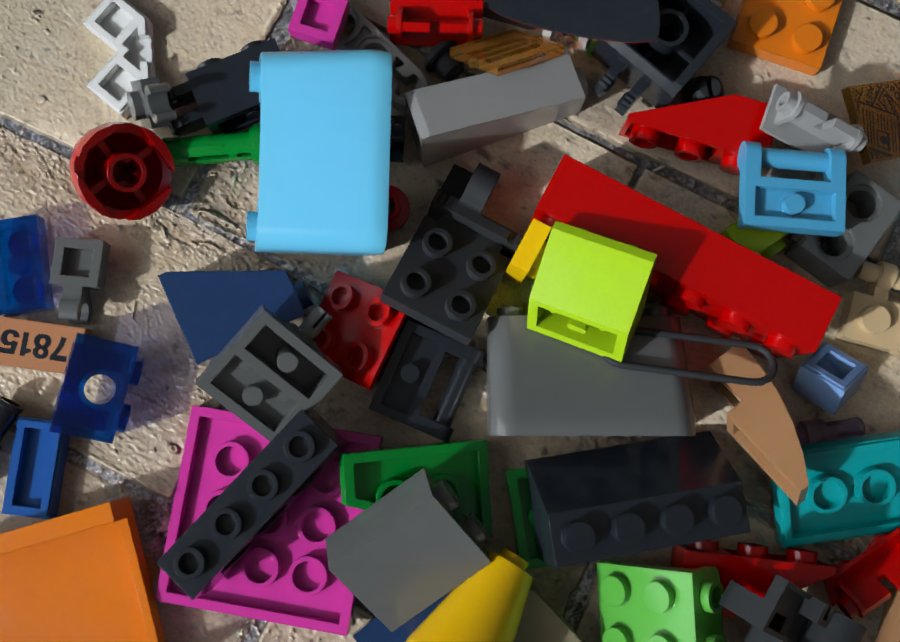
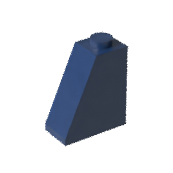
M285 270L165 272L158 275L196 364L206 367L209 366L262 304L267 306L282 320L300 326L310 314L308 307L314 305L313 298L304 280L295 281L294 277Z

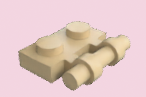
M864 261L854 274V278L869 282L866 294L857 291L846 293L835 338L900 357V304L887 300L891 288L900 291V271H898L897 265L879 261L877 264Z

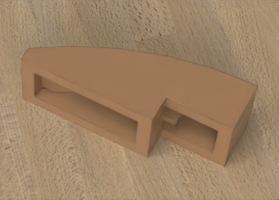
M732 347L709 364V373L746 378L766 376L761 365L746 348ZM709 380V384L732 408L727 412V431L795 505H799L805 500L809 487L804 455L793 421L773 383L769 382L762 386H748Z

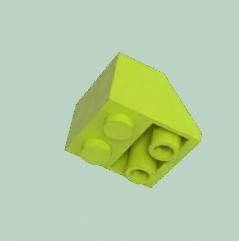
M556 221L552 227L530 293L527 328L600 356H606L622 362L642 317L657 254L631 244H625L589 232L583 228Z

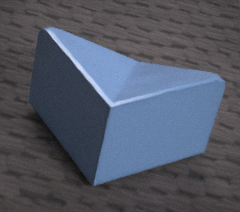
M825 342L800 366L792 389L834 416L858 391L869 367Z

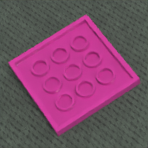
M192 405L164 554L270 443L269 440L229 410ZM333 428L348 443L342 452L382 448L384 436ZM339 455L213 589L191 600L161 568L155 600L347 636L351 631L356 596L329 570L325 538L364 510L345 506L341 502Z

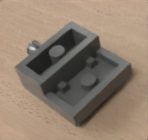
M262 304L196 379L195 385L271 442L301 409L311 413L343 376L339 365L321 352L314 340L329 321L333 319V316L317 304L314 310L298 327L296 324L282 320L267 306Z

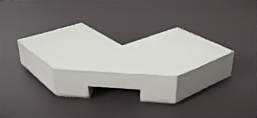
M103 0L83 22V25L116 53L86 87L127 120L131 116L127 102V92L132 91L130 81L156 77L153 24L127 0Z

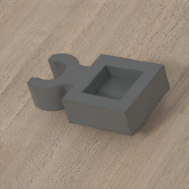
M159 77L130 81L132 91L127 92V102L134 121L140 120L142 127L146 129H155L170 126V121L176 120V111L171 109L168 102L167 92L170 91V87L167 82L160 83Z

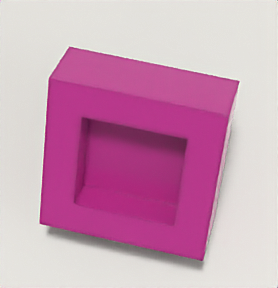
M298 0L288 27L290 36L327 49L336 50L350 11L349 0Z

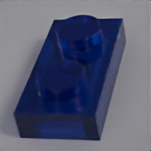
M34 214L0 220V316L13 317L55 310L52 285L49 284L51 274L44 218Z

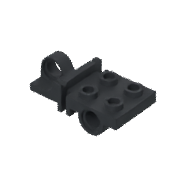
M481 163L478 164L474 173L456 164L453 165L441 189L439 188L436 192L427 216H424L380 297L381 302L466 346L472 340L511 258L523 238V235L481 214L501 173Z
M777 574L764 598L737 582L730 580L719 601V604L752 624L743 642H861L867 631L866 627L836 611V609Z

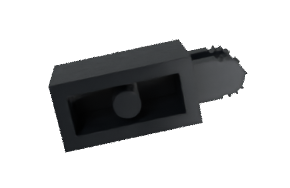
M275 38L268 41L257 40L243 46L238 53L223 59L211 58L205 60L197 66V69L186 73L188 81L172 87L167 92L169 105L172 110L197 102L198 108L177 116L176 120L170 121L171 125L169 128L172 135L185 136L207 127L213 134L236 133L260 123L261 102H259V92H249L250 61L259 62L261 52L280 51Z

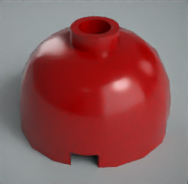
M107 122L88 130L75 144L69 160L70 179L81 200L97 213L112 219L141 220L157 212L169 198L172 187H169L172 180L171 171L175 172L174 160L166 143L153 131L130 122Z

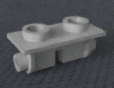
M775 84L759 128L763 132L800 151L823 152L826 148L844 149L846 153L851 151L857 153L865 147L868 140L864 134L863 127L860 125H851L806 100L803 93L799 91L793 93L779 84Z

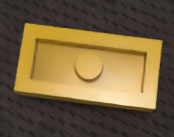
M533 218L502 278L517 286L520 285L526 276L532 279L535 278L547 245L545 240L552 227Z

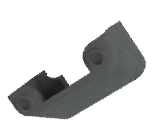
M500 307L497 308V316L487 318L486 430L488 435L696 436L695 410L690 379L688 377L621 369L612 366L598 354L528 329V315H525V308ZM668 307L644 308L641 320L637 326L682 332L680 317L670 316V308ZM634 334L623 358L625 362L688 370L684 341L680 339Z

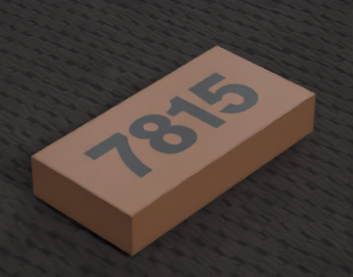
M0 316V365L84 377L92 330Z

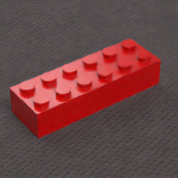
M564 154L530 221L531 224L534 218L550 227H553L554 223L559 221L657 254L648 291L663 299L661 302L663 307H668L670 311L681 316H688L691 313L706 321L704 327L720 337L731 338L733 335L741 340L762 344L777 359L793 358V356L815 353L842 299L841 296ZM550 230V232H549V234H548V236H547L545 242H548V239H549L551 230ZM747 348L752 354L767 360L759 351Z

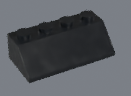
M711 431L696 432V436H671L524 460L539 560L555 568L751 532L742 481Z

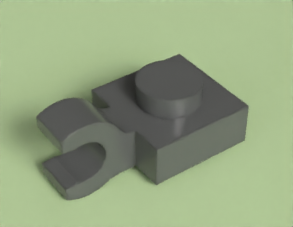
M56 237L49 284L63 288L58 307V318L69 319L70 323L90 324L92 318L90 290L104 291L110 244L102 240Z

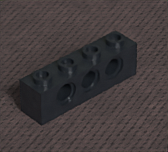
M301 409L156 563L191 600L213 589L339 455V452L346 448L348 443L315 410L309 413Z

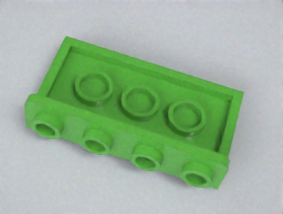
M617 560L596 562L600 642H727L723 636V606L719 604L724 588L720 583L719 571L716 567L703 566L689 569Z

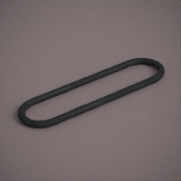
M637 327L634 334L757 350L767 358L770 365L769 372L761 378H746L633 362H620L602 356L610 365L621 369L748 386H762L771 382L776 376L778 369L776 357L762 344L756 342Z

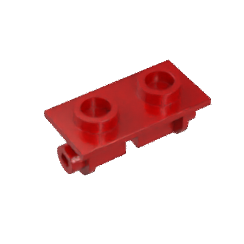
M390 0L387 28L388 34H390V41L394 45L435 46L443 40H456L458 48H481L483 0Z
M900 527L890 534L882 533L875 537L868 545L867 550L853 560H844L835 565L837 567L836 575L823 580L828 600L832 607L837 604L841 611L850 619L857 615L864 618L891 598V593L880 581L886 578L900 592Z

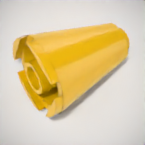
M503 548L499 555L489 551L491 563L454 588L409 635L405 642H514L533 580L525 572L529 563L506 548Z

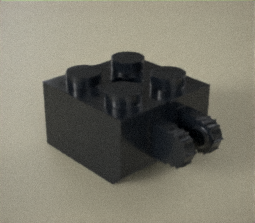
M658 0L660 30L656 40L642 43L597 40L591 55L608 70L592 91L601 98L611 90L615 81L620 78L631 87V90L620 98L617 102V107L614 109L621 116H624L640 97H643L655 108L667 107L717 50L738 22L711 0Z

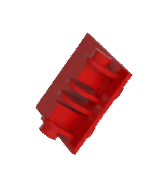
M337 270L320 304L325 311L333 316V319L329 321L314 340L320 351L339 365L343 373L342 377L371 390L375 382L379 383L380 378H378V375L385 363L386 357H391L393 352L390 349L393 343L397 344V334L405 319L410 318V316L380 301L384 289Z

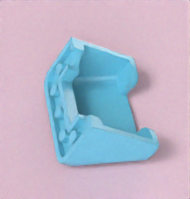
M378 50L261 52L259 62L250 61L249 92H259V102H261L258 201L256 212L247 211L246 241H255V252L368 257L382 255L385 251L388 232L392 100L391 53Z

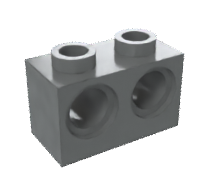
M856 170L846 176L845 232L837 237L823 236L831 245V255H826L820 249V235L789 233L788 237L793 242L784 255L829 288L848 282L899 214L900 200ZM847 200L852 201L856 205L858 218L851 215L848 211Z

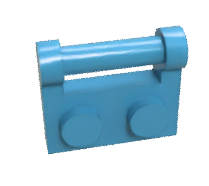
M743 141L737 156V167L740 171L738 229L832 237L843 234L845 232L847 158L845 150L826 148L823 152L763 148L759 142ZM761 168L820 172L823 181L761 176Z

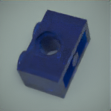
M76 332L50 420L49 432L111 444L116 432L124 433L131 412V405L124 403L129 385H138L144 365V358L137 357L139 347ZM99 374L110 377L113 382V390L106 399L94 401L85 396L84 386L89 378Z

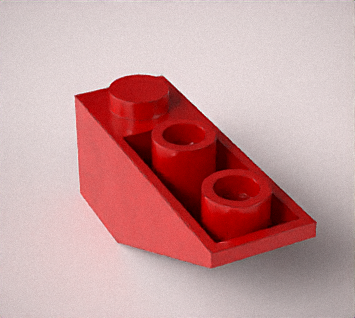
M737 94L629 113L618 134L629 138V142L637 147L645 149L661 147L674 151V155L681 160L688 162L708 161L720 165L719 168L723 172L740 176V171L737 167V156L741 143L743 141L759 142L761 147L771 148L774 139L773 136L759 129L768 103Z
M715 539L673 546L671 554V567L689 569L703 566L716 567L719 571L720 583L724 588V592L730 580H733L764 598L776 574L803 589L835 576L837 569L833 565L818 560V552L788 547L786 548V555L768 554L769 547L765 545L738 542L737 550L719 548V541ZM723 606L722 617L731 618L736 616L735 613Z

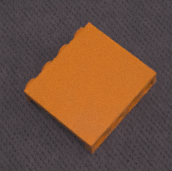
M130 497L0 534V642H166Z

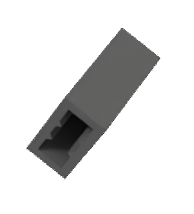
M423 468L325 538L328 567L393 632L491 563L484 544L489 535L474 513L471 512L465 516L458 508L461 504L451 486L444 479L437 483Z

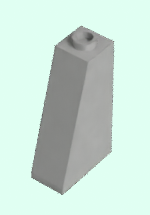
M565 54L502 75L487 72L405 92L404 96L409 127L423 166L426 167L578 114L586 98L585 95L588 94V84L583 70L580 67L574 68L570 55Z

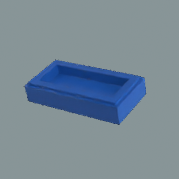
M18 416L2 514L41 519L57 517L72 422Z

